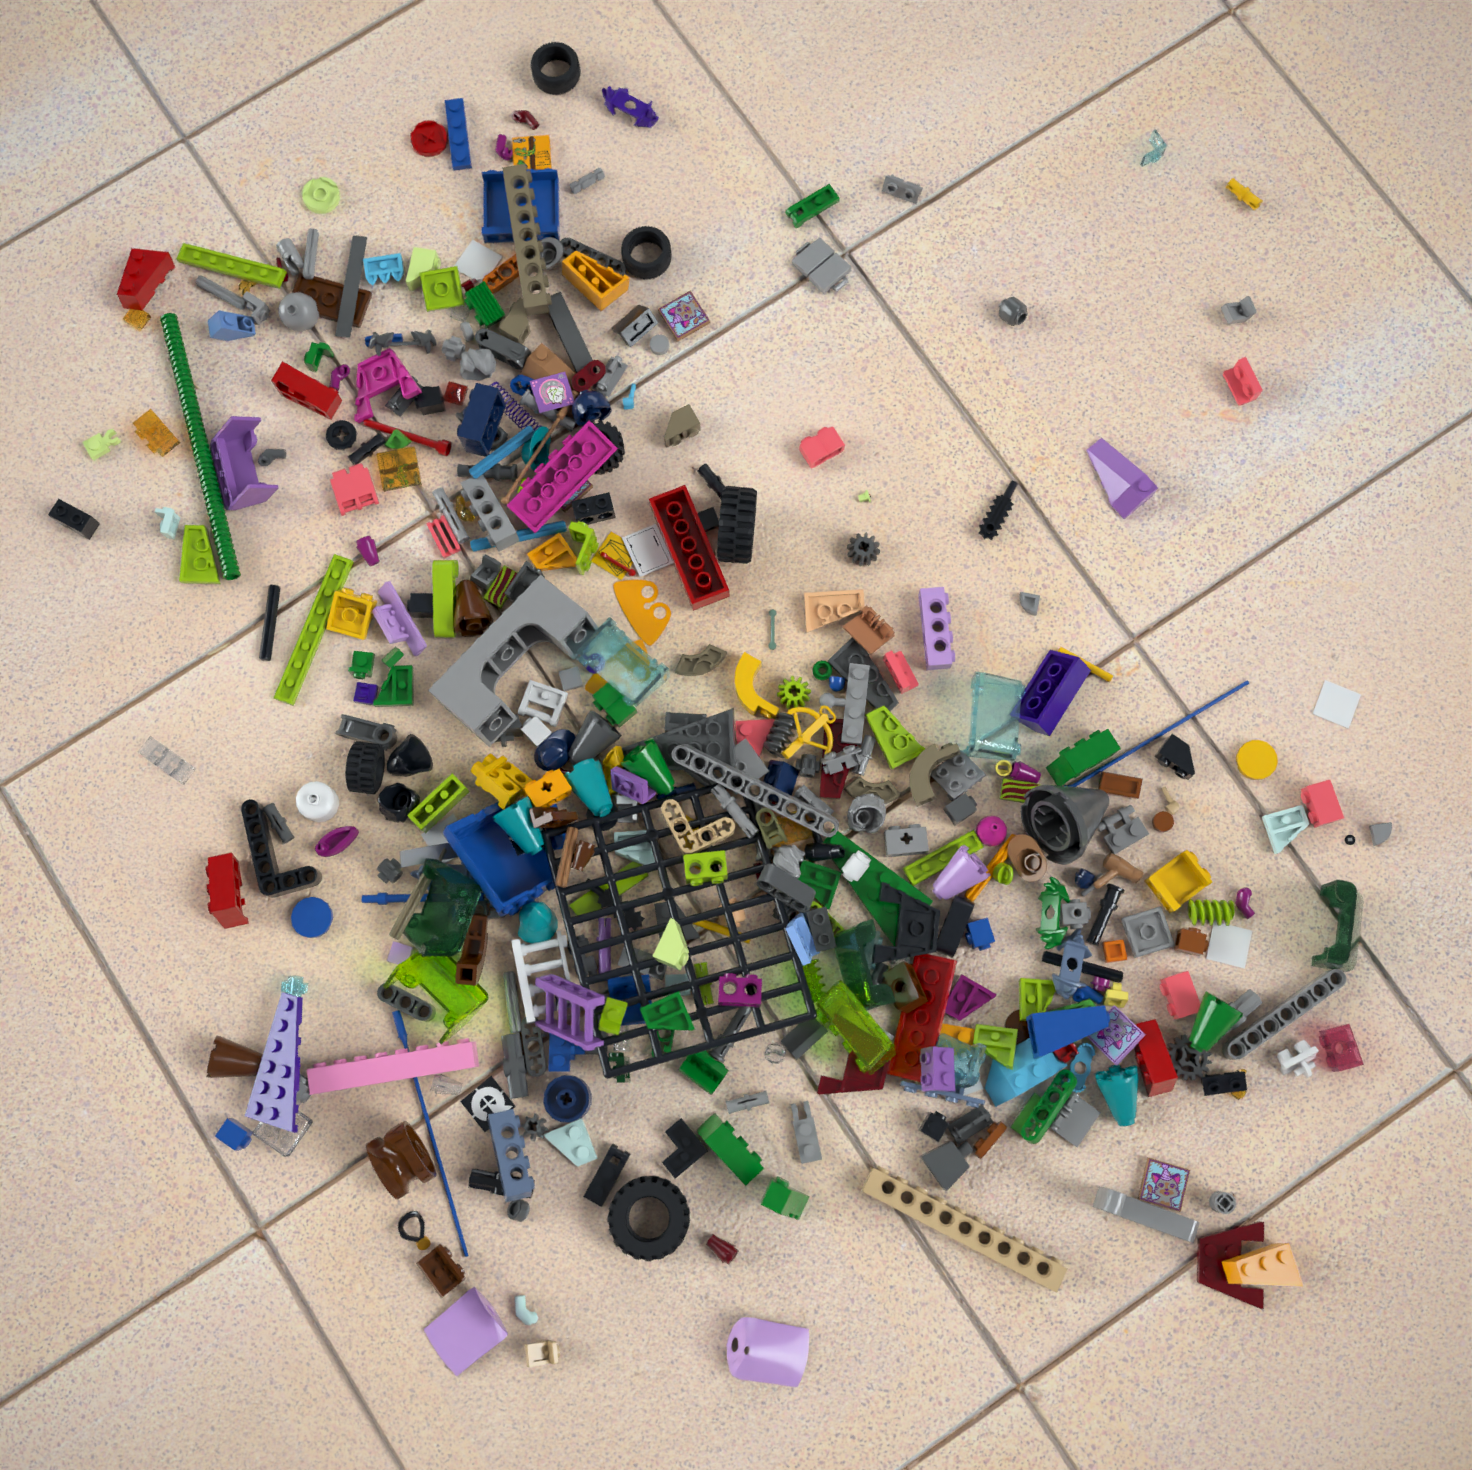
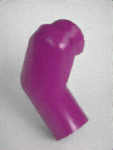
M499 134L495 151L503 160H510L513 151L506 147L507 137Z
M1244 887L1237 892L1235 901L1237 908L1246 919L1255 914L1249 906L1252 891L1248 887Z

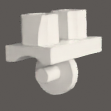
M1302 1040L1294 1046L1299 1055L1293 1057L1288 1049L1278 1053L1277 1058L1281 1064L1280 1071L1283 1075L1294 1070L1296 1076L1301 1074L1306 1078L1312 1076L1310 1069L1316 1067L1312 1060L1316 1059V1053L1319 1052L1315 1046L1311 1048L1305 1040Z

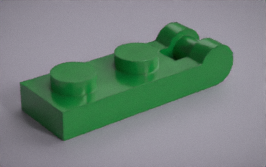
M828 184L790 206L785 213L788 218L793 220L792 223L795 228H799L804 222L838 203L840 198L832 186ZM801 210L803 214L799 216L797 212Z

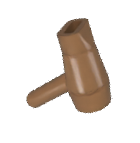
M1109 853L1103 860V867L1108 872L1096 880L1093 885L1096 889H1099L1115 876L1123 877L1136 884L1140 881L1144 872L1131 865L1122 857Z

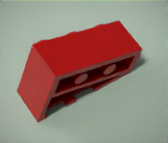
M131 248L117 291V296L124 309L143 310L154 296L155 289L160 283H164L167 273L175 268L169 252Z
M232 852L208 857L206 874L209 878V884H207V892L210 896V902H208L209 913L213 914L224 929L249 924L248 917L244 916L242 906L246 905L245 898L241 899L240 887L243 885L239 861Z
M1156 1019L1135 1024L1146 1034L1134 1047V1051L1148 1097L1173 1091L1178 1076Z

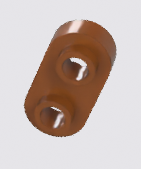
M994 1121L987 1129L989 1134L984 1139L980 1138L974 1144L973 1148L975 1151L973 1153L981 1159L1005 1132L1007 1126L1001 1121L998 1123Z

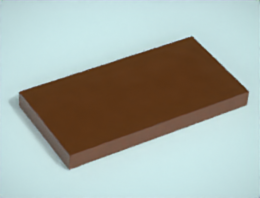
M299 272L292 293L301 292L309 295L316 301L319 317L338 322L344 284L316 276L313 279H305L303 273ZM359 288L352 326L361 327L372 297L371 291Z

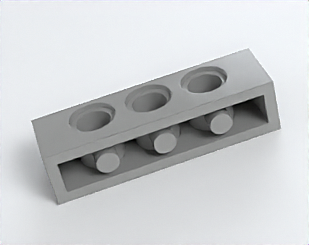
M483 474L477 479L471 477L461 482L463 490L460 492L466 502L470 501L471 506L469 508L474 517L478 515L480 519L478 524L482 531L488 532L489 535L486 537L491 547L496 546L498 552L519 542L513 525Z

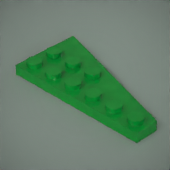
M837 831L832 837H827L823 843L837 844L845 848L844 858L832 859L842 874L844 872L841 868L853 853L856 854L858 850L871 859L870 866L858 881L853 880L851 882L847 880V882H849L856 895L893 944V947H895L899 905L879 902L880 883L885 882L891 887L901 890L914 899H918L928 905H931L933 900Z

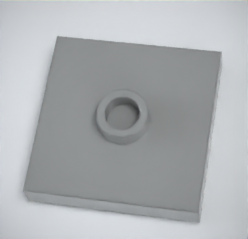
M746 738L735 745L736 769L757 779L769 772Z
M1161 906L1121 918L1134 958L1175 946Z

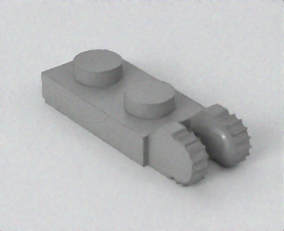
M804 1101L803 1104L807 1118L801 1120L798 1118L796 1104H791L794 1118L793 1126L801 1164L822 1160L814 1118L811 1116L808 1101Z

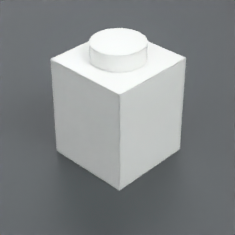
M537 716L528 718L523 723V728H521L523 734L536 747L552 734Z

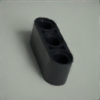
M955 895L937 939V952L951 958L954 957L973 911L974 902Z

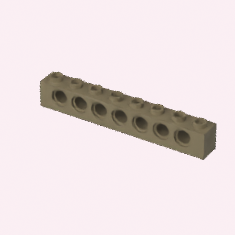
M525 164L502 167L524 308L527 316L549 313V305H552L550 293L546 292V287H549L547 275L544 276L543 270L546 269L545 258H541L540 254L544 250L542 240L538 241V235L541 234L539 223H535V217H538L536 205L533 206L532 200H535L534 189L530 188L529 183H532L531 171L526 170ZM526 238H532L529 241H524ZM530 255H534L531 259L527 258ZM531 273H537L535 276H530ZM535 290H540L538 294H532Z

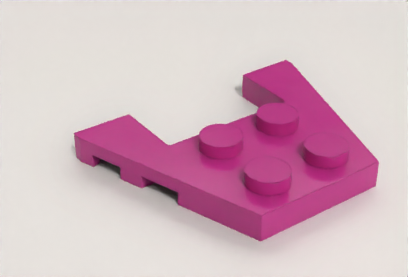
M391 348L382 351L380 356L376 354L358 363L356 382L358 397L355 398L357 414H354V419L357 423L374 417L370 398L400 384L403 397L407 400L422 393L415 380Z

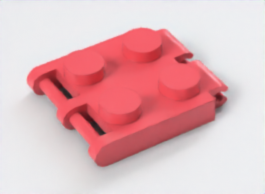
M362 463L349 467L350 473L348 474L345 469L332 473L333 479H330L342 516L356 509L362 510V507L374 503L375 505L379 504L370 472L367 467L364 468Z

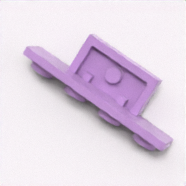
M387 581L378 591L385 605L375 607L372 613L390 644L406 641L413 655L419 656L427 647V644L392 583Z

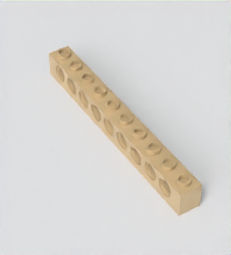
M880 1166L877 1169L871 1168L861 1189L862 1192L1056 1293L1058 1292L1068 1270L1062 1266L1064 1262L1054 1256L1051 1259L1044 1257V1251L1035 1246L1029 1249L1023 1246L1025 1241L1015 1236L1012 1239L1004 1236L1006 1231L996 1226L990 1229L985 1226L986 1221L975 1215L973 1219L965 1216L967 1211L956 1205L954 1209L946 1206L948 1201L938 1196H935L934 1199L927 1196V1190L916 1186L915 1189L908 1186L909 1181L900 1176H897L896 1179L888 1176L890 1171ZM885 1181H890L893 1184V1189L890 1193L882 1191V1184ZM905 1191H910L912 1194V1200L909 1203H903L901 1200V1195ZM924 1201H929L931 1204V1210L928 1213H922L920 1210V1205ZM943 1211L950 1213V1220L947 1223L940 1221L939 1217ZM963 1221H967L970 1225L966 1233L959 1231V1225ZM983 1231L989 1234V1239L986 1243H980L978 1239L979 1234ZM1007 1242L1008 1250L1005 1253H1000L998 1251L999 1243ZM1020 1252L1027 1253L1028 1258L1025 1263H1019L1017 1260ZM1040 1262L1047 1264V1270L1044 1273H1038L1037 1265Z

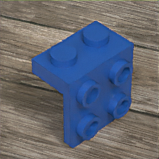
M649 974L641 975L646 993L650 992ZM633 976L616 977L608 980L610 998L622 1000L638 995ZM640 1003L627 1007L621 1026L645 1024L640 1012Z

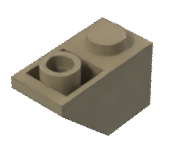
M519 298L517 302L511 305L509 314L506 318H502L499 324L501 336L523 344L531 333L522 298Z
M690 404L672 412L664 436L666 447L676 446L683 439L694 437L701 431L700 422Z

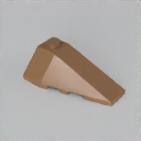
M541 343L529 355L520 375L536 380L565 372L571 391L574 390L571 380L575 373L555 353ZM582 379L578 380V384L584 386L585 382Z

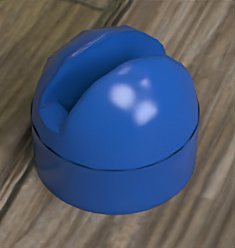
M829 677V686L833 691L838 692L844 688L845 678Z

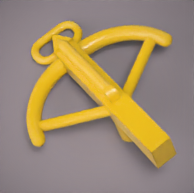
M821 706L819 714L807 707H795L787 711L789 715L793 714L798 737L781 753L785 759H789L804 743L826 750L824 754L831 752L833 735L827 723H833L836 720V715L828 706ZM822 709H827L833 716V719L829 720L828 714L822 713ZM797 712L810 714L816 719L802 733ZM821 727L824 728L827 734V746L810 741V737Z

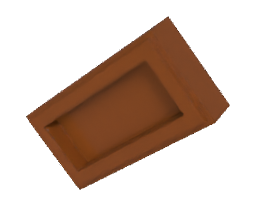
M1101 771L1098 789L1109 794L1139 799L1143 779Z

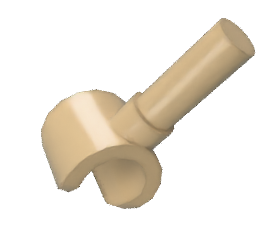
M1166 786L1162 787L1161 790L1169 803L1165 806V810L1174 815L1179 810V804L1171 798Z

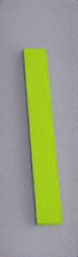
M336 554L333 555L276 690L275 700L294 706L326 630L334 592L342 590L354 563L352 560Z

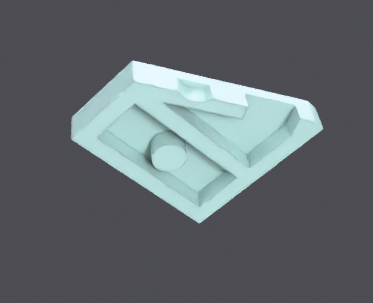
M1303 805L1262 816L1274 854L1280 853L1289 842L1309 825Z

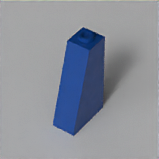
M1105 1005L1034 1013L1027 1016L1033 1058L1038 1059L1109 1027L1110 1016L1109 1012L1106 1011Z

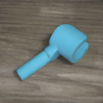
M636 384L631 385L629 398H623L624 409L634 408Z

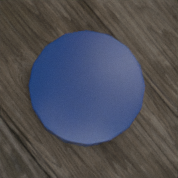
M304 898L293 908L291 915L292 926L303 937H320L330 929L329 927L333 922L332 909L321 898Z

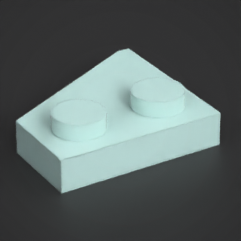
M646 830L614 832V842L646 834ZM648 842L615 851L616 855L642 865L655 862L651 845Z
M583 1119L544 1134L545 1138L577 1167L598 1158Z

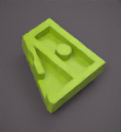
M1019 979L1020 1021H1027L1026 1017L1031 1014L1047 1012L1046 1010L1056 991L1053 980Z
M976 1024L973 1046L1003 1066L1013 1070L1018 1029Z

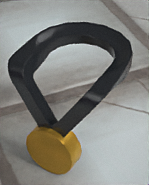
M418 1211L406 1213L398 1223V1231L401 1238L416 1242L419 1250L429 1248L431 1242L427 1236H424L425 1223L421 1214ZM411 1217H417L419 1220V1237L408 1235L403 1228L405 1222Z

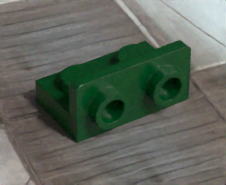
M609 1053V1062H616V1066H613V1068L630 1064V1057H625L624 1053ZM630 1073L613 1078L617 1079V1083H629Z

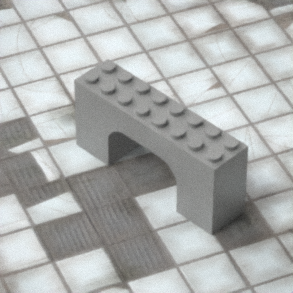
M540 575L489 626L483 635L477 638L475 643L448 668L445 674L433 684L429 691L451 714L490 747L517 719L508 706L495 695V688L499 679L530 647L537 643H553L574 660L601 631L587 611Z

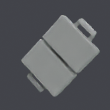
M820 237L812 244L806 242L796 251L797 256L792 259V264L806 278L809 277V281L823 294L830 288L838 292L848 283V279L845 276L851 272V266ZM843 279V281L840 282L836 287L834 286L837 282Z

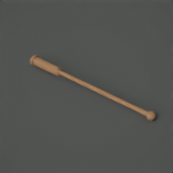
M572 390L571 392L575 400L576 397L579 396V394L576 391ZM568 405L560 409V411L556 415L557 419L555 420V422L545 435L544 439L542 440V442L540 443V445L538 446V448L536 449V451L534 452V454L532 455V457L520 473L519 477L517 478V480L515 481L505 497H502L501 502L503 504L509 503V498L511 494L513 493V491L515 490V488L517 487V485L519 484V482L521 481V479L533 463L534 459L536 458V456L538 455V453L540 452V450L542 449V447L554 431L559 421L564 419L572 405Z

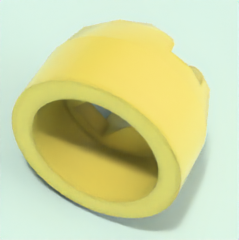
M1000 760L995 765V771L1001 776H1007L1012 771V765L1007 760ZM998 765L1008 766V770L998 769Z

